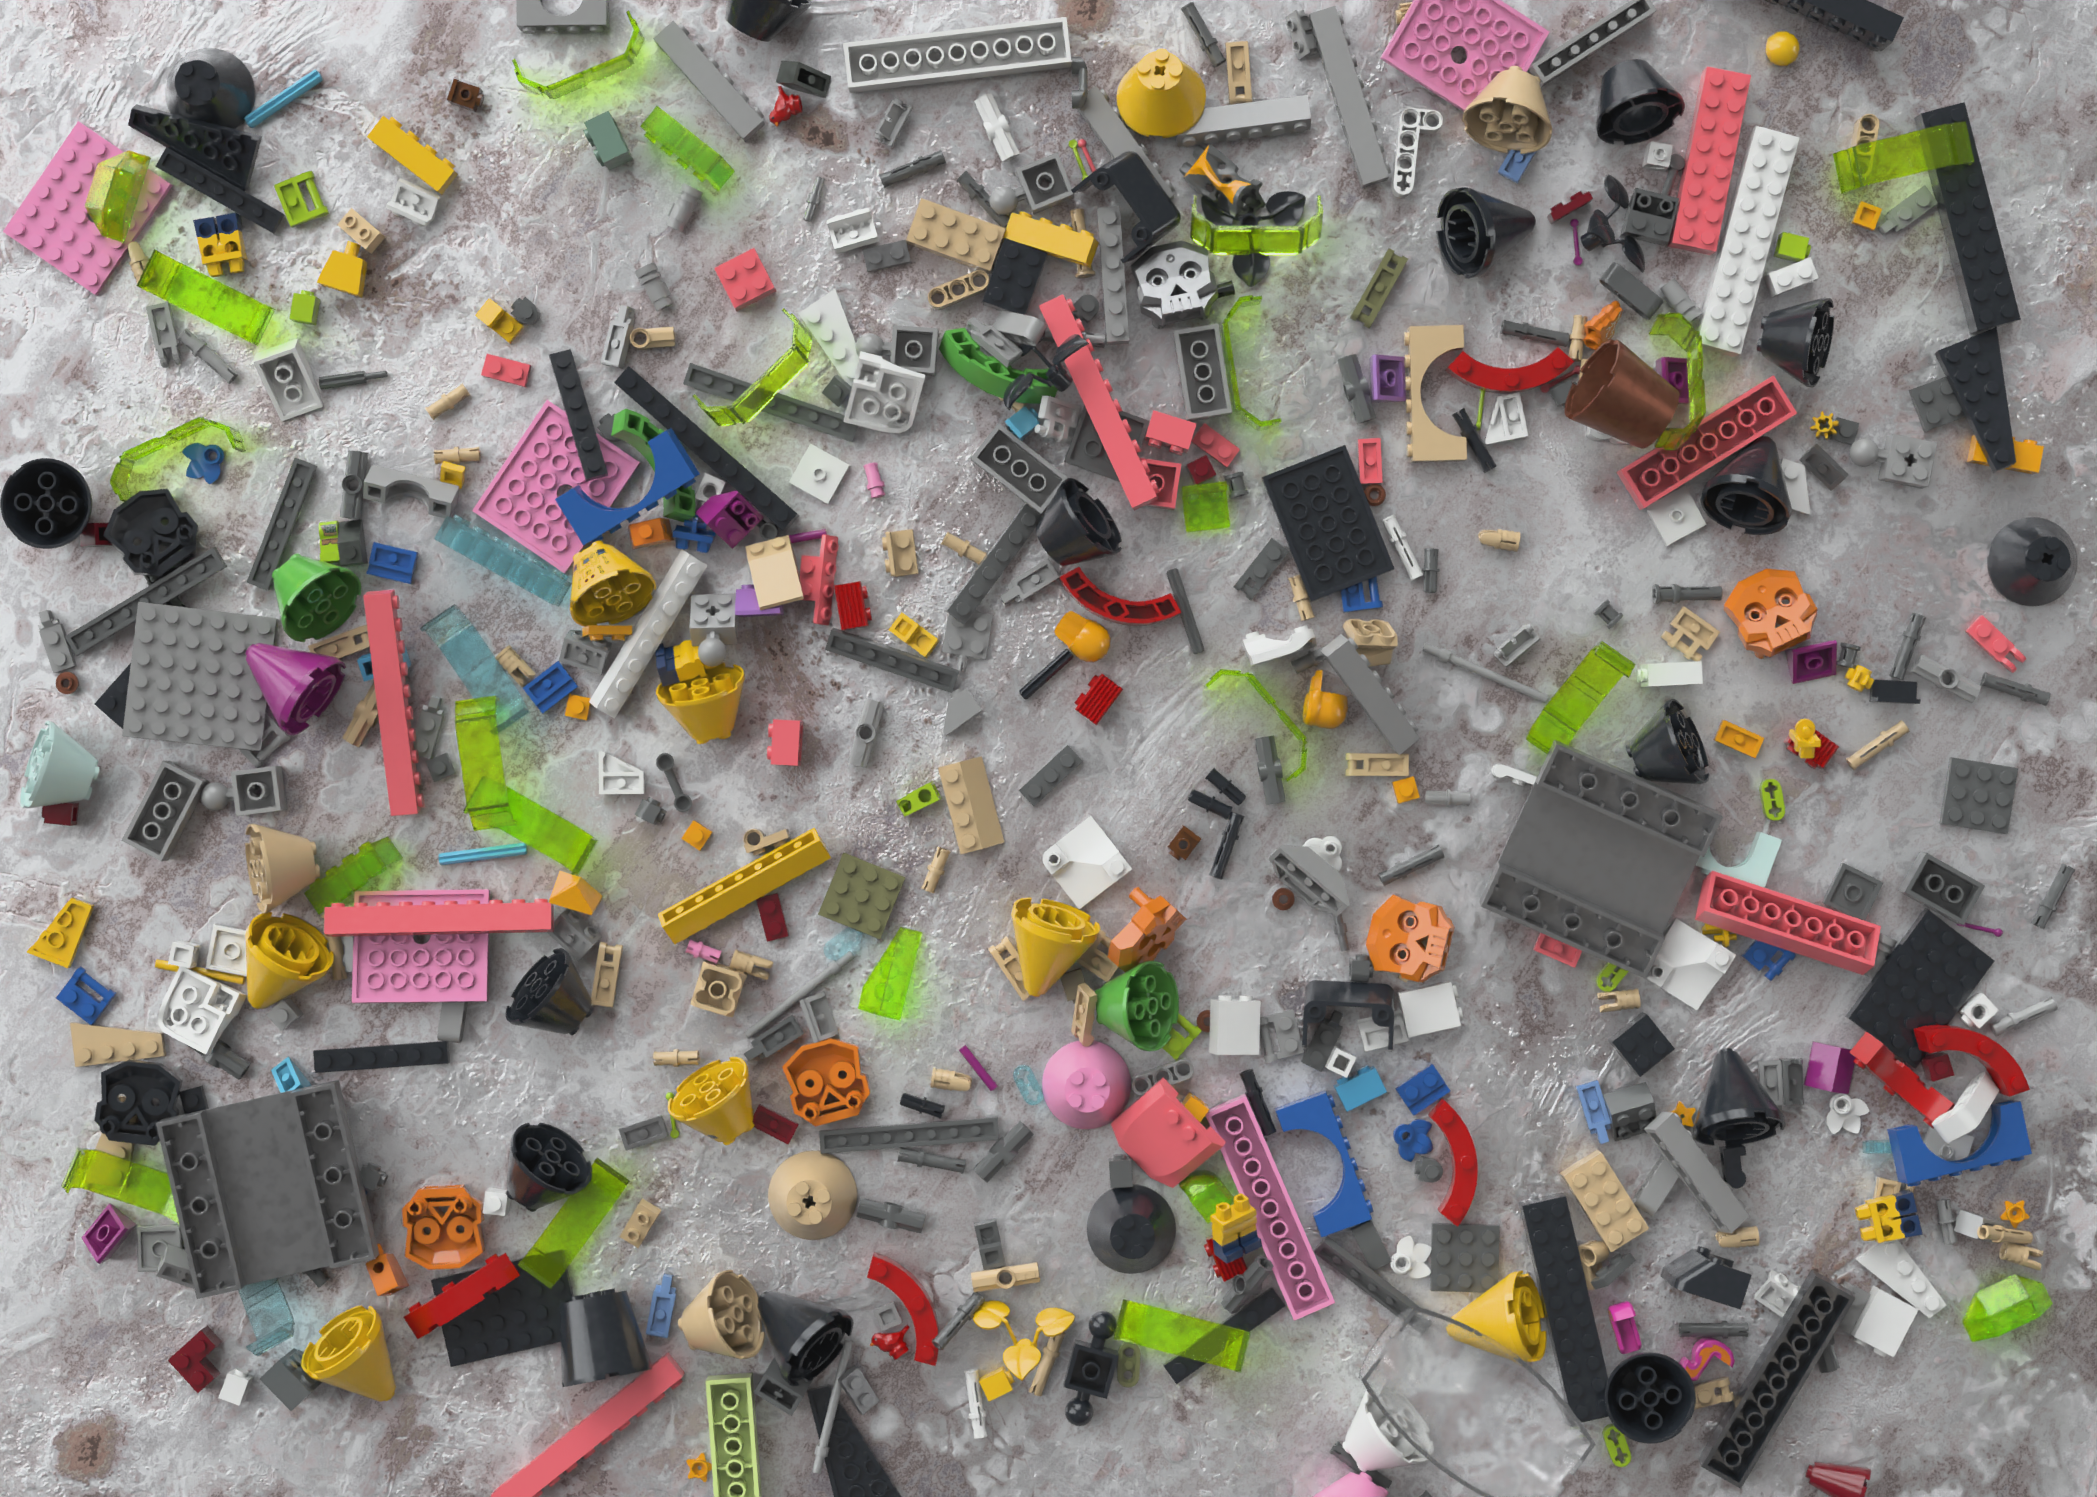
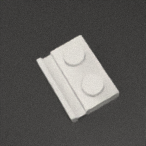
M1401 1010L1394 1011L1393 1045L1408 1042ZM1372 1017L1357 1020L1364 1052L1388 1047L1389 1027L1376 1025Z

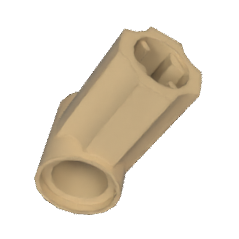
M674 327L637 328L630 334V341L637 350L675 347ZM638 334L647 336L646 342L642 345L635 343V337Z

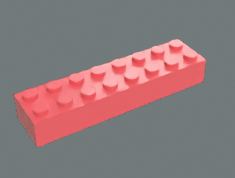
M1708 66L1702 71L1684 159L1685 166L1682 170L1677 195L1679 201L1667 247L1712 255L1717 250L1751 75Z
M1773 375L1616 473L1639 510L1644 509L1796 415L1797 412Z
M1711 871L1702 882L1695 917L1697 921L1864 975L1874 967L1881 929L1879 925L1715 871Z

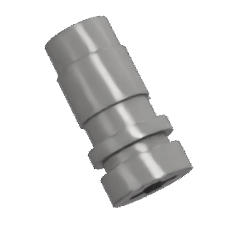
M684 183L680 188L681 194L678 193L677 195L678 200L676 204L673 203L666 224L679 232H683L693 213L694 206L698 205L697 200H700L703 192Z
M653 262L635 271L638 279H641V286L644 285L651 303L658 312L671 306L673 303L669 297L671 293L666 283H662L660 279L661 274L657 272L658 268Z
M1675 278L1660 288L1665 295V301L1671 309L1674 308L1676 310V316L1678 318L1681 317L1680 321L1684 326L1690 324L1703 314L1699 307H1695V301L1692 302L1686 291Z
M1880 933L1874 967L1865 973V976L1872 979L1886 962L1885 959L1888 954L1892 953L1891 948L1895 947L1896 940Z

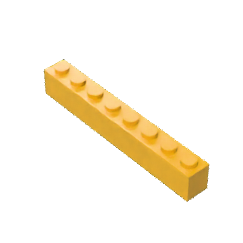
M812 828L660 912L658 916L661 925L675 945L736 910L745 907L754 900L765 896L774 889L785 885L792 879L803 875L812 868L823 864L831 858L828 849L816 829Z

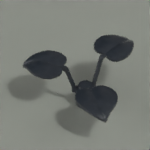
M1607 174L1604 179V186L1610 199L1615 202V207L1607 215L1599 209L1593 211L1587 233L1581 236L1582 245L1587 251H1592L1600 245L1604 248L1612 244H1622L1625 256L1643 273L1645 270V259L1639 243L1631 236L1615 240L1614 231L1608 222V219L1620 206L1624 209L1628 208L1629 197L1624 186L1616 178Z
M1292 191L1278 192L1272 195L1266 203V209L1270 215L1256 217L1252 213H1247L1237 218H1234L1229 212L1228 200L1222 194L1218 195L1216 203L1205 196L1201 197L1203 213L1213 227L1227 230L1231 227L1233 220L1240 221L1243 231L1248 233L1250 249L1242 248L1238 250L1232 261L1234 272L1247 286L1253 287L1265 277L1270 266V258L1264 248L1254 249L1253 233L1258 230L1259 222L1273 218L1274 223L1278 227L1291 228L1295 226L1303 214L1306 197L1303 194Z
M1045 332L1043 333L1038 343H1040L1045 337ZM1078 334L1071 335L1057 348L1056 355L1052 360L1054 366L1051 365L1036 346L1020 343L1018 348L1023 352L1021 357L1033 349L1048 366L1049 370L1046 372L1047 380L1032 373H1028L1026 376L1024 374L1018 376L1005 390L1003 400L1008 410L1011 409L1013 403L1030 387L1033 379L1045 383L1049 387L1053 385L1059 392L1065 391L1071 385L1073 379L1067 374L1061 362L1089 343Z

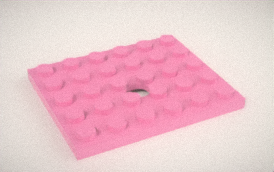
M1413 0L1380 59L1464 112L1468 105L1498 73L1509 70L1511 66H1519L1523 71L1527 72L1549 31L1501 0ZM1456 46L1465 49L1467 58L1462 64L1455 63L1451 58V51Z
M78 121L3 232L98 296L128 252V245L137 239L173 185ZM100 206L103 208L105 216L101 222L93 223L89 220L88 212L92 207Z
M547 400L472 511L566 574L574 563L573 556L581 552L585 545L582 544L555 500L558 497V489L563 485H570L573 488L579 485L591 499L604 506L612 507L641 463L596 433L608 476L586 481L566 413Z
M489 889L355 891L354 903H368V906H376L378 902H389L390 906H399V902H413V905H422L423 901H434L435 905H444V901H458V904H467L469 900H479L480 904H489L490 900ZM489 933L430 935L429 941L425 944L416 943L413 935L354 936L353 1004L488 1002Z

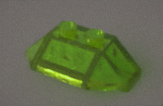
M128 150L97 164L85 202V208L102 236L119 242H125L151 157Z
M2013 1274L1974 1293L1962 1323L1971 1342L1999 1337L2039 1318L2053 1303L2043 1283Z

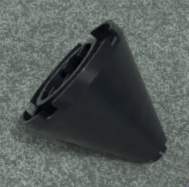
M1461 187L1448 191L1441 199L1436 218H1441V230L1436 231L1441 254L1448 267L1456 275H1464L1465 279L1483 275L1531 233L1536 224V219L1531 211L1477 190Z
M1761 436L1752 441L1704 485L1700 503L1705 513L1712 520L1730 530L1732 525L1745 528L1744 534L1750 535L1773 534L1787 526L1792 507L1776 443L1770 437Z
M1731 1048L1720 1050L1715 1056L1694 1123L1695 1140L1712 1146L1715 1145L1714 1140L1725 1141V1146H1734L1777 1135L1776 1128L1779 1126L1780 1130H1784L1785 1119L1783 1113L1738 1052L1733 1051Z
M766 1291L758 1298L757 1307L781 1376L791 1386H799L797 1381L801 1379L807 1383L822 1373L842 1351L843 1344L841 1341L845 1333L848 1336L852 1333L853 1319L842 1309L776 1291Z

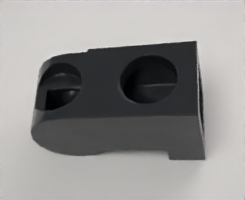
M1744 1145L1719 1147L1724 1181L1735 1189L1743 1187L1746 1183V1175L1742 1171L1740 1156L1746 1155V1147Z

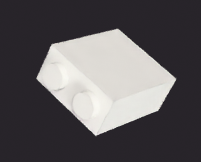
M1702 661L1640 665V669L1637 670L1636 674L1637 682L1641 683V687L1703 684Z
M1450 981L1397 992L1408 1038L1461 1026L1460 1020H1463L1461 1007H1457L1455 998H1458V991L1456 985H1452Z
M1219 995V999H1211L1209 1053L1215 1055H1259L1261 1001L1253 1000L1251 995H1239V999H1232L1231 995Z
M1873 1285L1870 1291L1871 1295L1850 1334L1855 1337L1854 1342L1864 1347L1867 1344L1875 1347L1873 1350L1875 1353L1886 1357L1887 1354L1894 1357L1918 1309Z

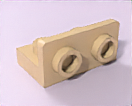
M913 529L885 532L886 537H882L883 550H888L889 559L885 560L886 573L891 572V577L919 574Z

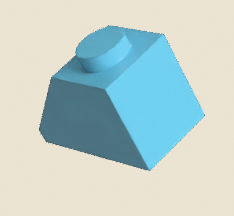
M1025 406L1005 421V426L1014 436L1023 441L1034 431L1037 424L1040 425L1038 413L1033 408L1028 410Z
M289 1056L271 1070L280 1093L312 1086Z

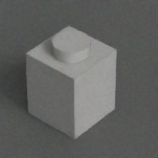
M286 998L266 1015L280 1031L288 1029L304 1014L290 998Z

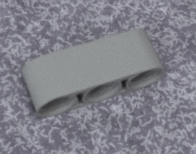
M1002 310L993 327L1012 342L1037 346L1047 325L1036 317Z
M442 1002L437 1034L438 1040L461 1043L468 1002Z
M1179 1058L1139 1073L1132 1079V1089L1134 1093L1142 1096L1158 1082L1156 1075L1160 1071H1166L1169 1074L1167 1082L1170 1085L1182 1082L1193 1075V1065L1187 1058ZM1181 1063L1189 1065L1190 1069L1187 1074L1182 1075L1177 1072V1067ZM1145 1079L1148 1082L1147 1088L1138 1090L1135 1087L1137 1080Z
M1663 1154L1660 1155L1632 1200L1636 1207L1650 1216L1657 1212L1679 1178Z

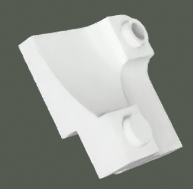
M860 351L844 422L889 433H901L909 430L913 424L925 375L894 365L882 359V356ZM900 416L905 417L904 420H900L899 418Z
M1307 625L1295 628V633L1291 634L1290 639L1287 641L1268 639L1265 637V634L1259 635L1258 631L1246 634L1247 639L1242 640L1250 665L1252 666L1317 646L1313 628L1308 629Z
M1089 816L1043 854V864L1078 909H1081L1132 870L1131 866L1092 816ZM1051 855L1058 857L1056 863L1050 862L1049 858Z
M1674 918L1663 935L1665 940L1649 971L1647 979L1688 1006L1698 1010L1717 981L1726 973L1736 954L1677 918ZM1656 968L1661 969V974L1659 976L1654 975V970Z
M180 966L160 1007L158 1014L159 1027L169 1036L206 1055H210L227 1025L235 1015L238 1016L247 995L190 968Z

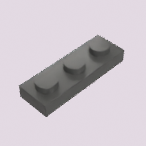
M1067 745L1019 791L1035 806L1069 775L1082 760Z

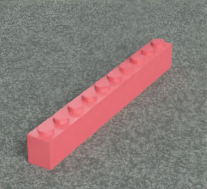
M1062 294L1039 305L1057 347L1073 334H1078L1084 339L1082 332L1085 331V328L1080 318L1075 319L1072 312L1076 311L1070 298L1066 300ZM1088 338L1086 341L1089 344L1070 355L1064 362L1131 507L1135 511L1158 500L1159 498L1156 493H1159L1160 490L1155 480L1150 481L1147 473L1151 472L1145 459L1140 460L1138 453L1141 452V449L1136 439L1131 440L1128 434L1132 431L1127 419L1123 421L1119 412L1122 411L1118 400H1113L1109 393L1113 389L1108 378L1105 380L1102 378L1100 372L1104 371L1099 359L1094 360L1091 354L1094 348Z
M395 590L366 592L363 598L391 816L418 814L421 807H424V796L422 793H419L421 773L417 772L416 763L419 762L418 751L414 750L413 741H416L415 728H411L413 708L408 704L411 690L410 685L406 684L405 676L408 675L407 662H403L402 653H405L404 640L400 639L402 619L398 618L397 609L400 608L399 596H395Z
M514 899L512 903H503V900H489V904H480L479 900H469L467 904H458V901H444V905H435L434 901H423L422 905H413V902H399V906H390L389 902H378L376 906H368V903H354V907H345L344 903H332L331 907H325L324 934L328 937L554 932V905L549 903L548 899H535L534 903H525L524 899Z
M666 1353L652 1365V1369L642 1372L494 1490L491 1497H539L543 1493L541 1489L546 1485L552 1487L561 1479L559 1477L564 1471L569 1473L577 1467V1461L580 1458L587 1459L596 1451L594 1449L595 1446L599 1443L604 1445L613 1438L611 1434L615 1430L622 1431L630 1424V1418L634 1415L637 1418L648 1410L646 1406L653 1401L656 1404L665 1396L664 1391L669 1387L673 1390L683 1382L681 1378L685 1372L670 1353Z

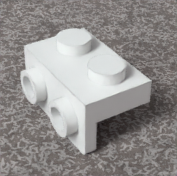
M400 178L397 181L392 199L387 203L386 208L391 210L396 216L411 219L416 225L427 226L434 221L441 196Z
M869 208L859 209L842 216H835L826 221L836 254L879 242Z

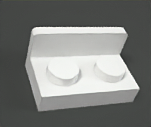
M1771 1270L1768 1280L1755 1293L1754 1299L1783 1318L1801 1287L1788 1281L1783 1274Z

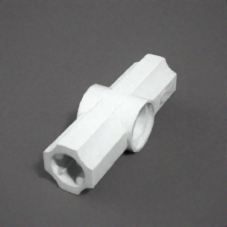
M991 93L979 97L974 103L984 122L983 127L989 140L993 142L1000 160L1004 163L1015 159L1020 153L1010 134V127L1004 115H1001L994 97Z

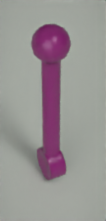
M1572 219L1570 225L1573 227L1575 248L1573 263L1578 266L1583 262L1579 254L1577 232L1579 221Z
M1964 923V925L1957 924L1958 926L1993 933L1996 937H2000L2003 934L2000 928L1991 929L1969 923Z

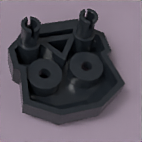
M168 489L139 491L114 509L103 536L124 556V563L134 575H150L163 578L196 556V536L199 528L187 512L180 511ZM168 519L169 523L168 525H162L161 521ZM140 539L142 542L140 545H134V540ZM160 545L168 547L160 553Z
M129 1059L101 1072L102 1100L97 1102L94 1121L100 1126V1131L107 1136L109 1141L155 1146L160 1141L156 1123L162 1119L179 1116V1109L176 1107L183 1080L162 1063ZM119 1094H124L126 1096V1100L124 1102H121L119 1100ZM154 1098H158L160 1100L159 1106H155L152 1101ZM136 1114L141 1123L129 1122Z

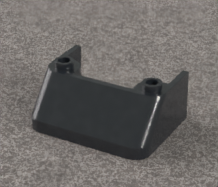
M1134 151L1124 152L1096 169L1071 189L1074 194L1085 191L1091 185H1094L1099 190H1107L1115 185L1140 219V222L1133 227L1131 232L1132 239L1137 247L1121 259L1122 263L1136 259L1177 227L1181 220L1180 212L1141 157Z
M1322 980L1309 982L1305 987L1302 1047H1307L1308 1023L1321 1022L1326 1016V1006L1372 1008L1371 1016L1376 1025L1389 1027L1388 1052H1392L1395 998L1393 988L1388 984Z
M1702 1246L1689 1250L1663 1267L1660 1276L1674 1288L1740 1310L1752 1276L1749 1273L1733 1269L1734 1261L1710 1254L1711 1250Z

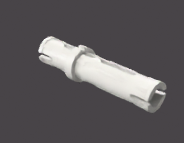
M1395 514L1383 519L1382 522L1390 536L1389 541L1390 543L1393 542L1410 579L1413 580L1422 576L1424 573L1420 569L1414 553L1405 538L1406 533L1405 531L1402 532Z
M978 1369L965 1370L964 1374L970 1406V1413L968 1415L972 1421L973 1438H984L988 1436L985 1424V1416L987 1415L986 1411L983 1410Z

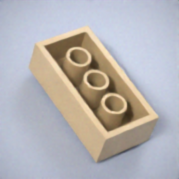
M921 198L906 242L910 246L991 274L1004 240L1003 236L1006 228Z
M1598 1149L1560 1172L1592 1226L1611 1253L1649 1229L1606 1158Z

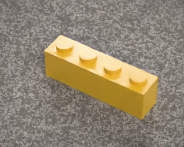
M382 116L367 137L439 194L443 195L458 175L453 170L455 165L446 158L440 160L436 157L438 152L428 144L425 147L419 144L420 138L410 130L408 133L401 130L402 124L393 117L388 120Z
M1021 211L1019 214L1011 213L1003 236L1004 239L1007 238L1046 252L1047 255L1091 267L1099 244L1094 238L1093 233L1084 230L1078 233L1073 231L1074 228L1065 224H1061L1058 227L1052 225L1053 222L1045 218L1035 220L1032 219V215Z

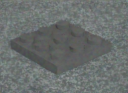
M1084 405L1064 462L1120 482ZM1124 411L1119 412L1122 421L1127 419L1132 431L1128 434L1131 440L1136 439L1139 447H1141L1150 421Z
M1950 757L1939 823L2008 834L2018 768Z
M1432 1223L1430 1290L1484 1293L1497 1284L1500 1226L1494 1224H1459L1457 1227L1453 1223Z

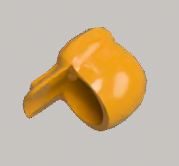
M1073 611L1067 612L1055 628V635L1068 645L1076 657L1085 662L1101 660L1110 648L1111 638L1108 631L1096 621L1085 619Z
M1316 670L1314 676L1311 677L1310 689L1304 699L1303 722L1309 726L1334 729L1339 727L1346 719L1348 699L1345 695L1321 691L1323 670Z

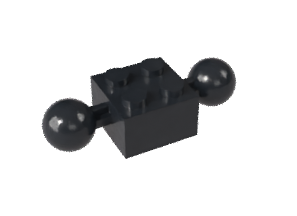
M1099 1311L1092 1315L1089 1320V1330L1093 1335L1091 1343L1075 1339L1063 1385L1065 1388L1078 1392L1076 1398L1071 1399L1067 1403L1065 1416L1075 1426H1084L1091 1421L1093 1407L1089 1402L1090 1396L1094 1395L1107 1399L1119 1353L1117 1350L1104 1347L1106 1339L1111 1338L1115 1334L1117 1321L1107 1311Z

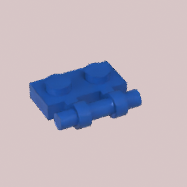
M1755 940L1741 956L1758 971L1766 965L1769 971L1764 976L1772 981L1776 975L1779 976L1783 972L1782 968L1790 960H1794L1796 953ZM1779 950L1783 955L1774 963L1770 959Z

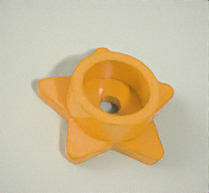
M1678 1101L1676 1108L1671 1112L1676 1113L1679 1117L1681 1114H1684V1118H1681L1682 1125L1694 1126L1691 1117L1696 1109L1686 1108L1681 1101Z
M2023 1200L2015 1204L2009 1201L2004 1202L2006 1210L2000 1218L2002 1220H2009L2013 1228H2017L2018 1224L2023 1220L2029 1219V1215L2024 1210Z
M701 1453L697 1459H687L686 1463L690 1467L688 1478H700L703 1482H706L707 1473L712 1470V1464L706 1462L704 1453Z

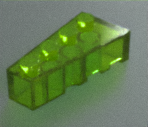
M658 106L655 107L640 126L646 132L643 135L653 144L658 142L661 145L660 149L669 157L671 155L677 158L676 162L686 170L687 168L693 171L692 174L702 183L704 181L707 182L716 191H719L735 172L721 155Z

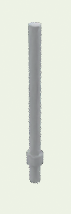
M1428 643L1424 644L1422 651L1438 657V660L1441 662L1452 663L1543 703H1546L1549 697L1545 693L1453 655L1450 650L1445 648L1439 649Z
M848 951L837 961L833 960L827 965L828 968L747 1029L744 1033L748 1039L756 1035L833 974L836 976L841 972L842 967L855 958L854 954Z
M844 1340L819 1444H816L814 1452L816 1458L812 1472L821 1474L824 1459L828 1456L829 1452L828 1442L842 1386L837 1379L847 1370L853 1342L849 1340Z

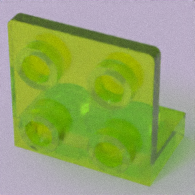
M1227 481L1181 487L1186 532L1230 527Z

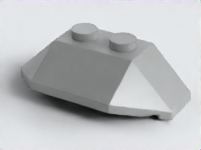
M1281 845L1269 857V861L1272 863L1278 879L1312 908L1325 913H1331L1337 917L1349 906L1350 902L1343 876L1309 847Z

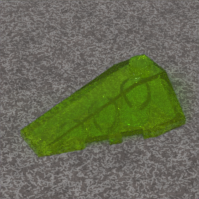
M904 927L899 928L864 984L858 1009L878 1016L901 1020L922 932Z

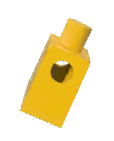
M348 241L344 253L333 250L317 283L362 298L367 262L357 257L361 245Z

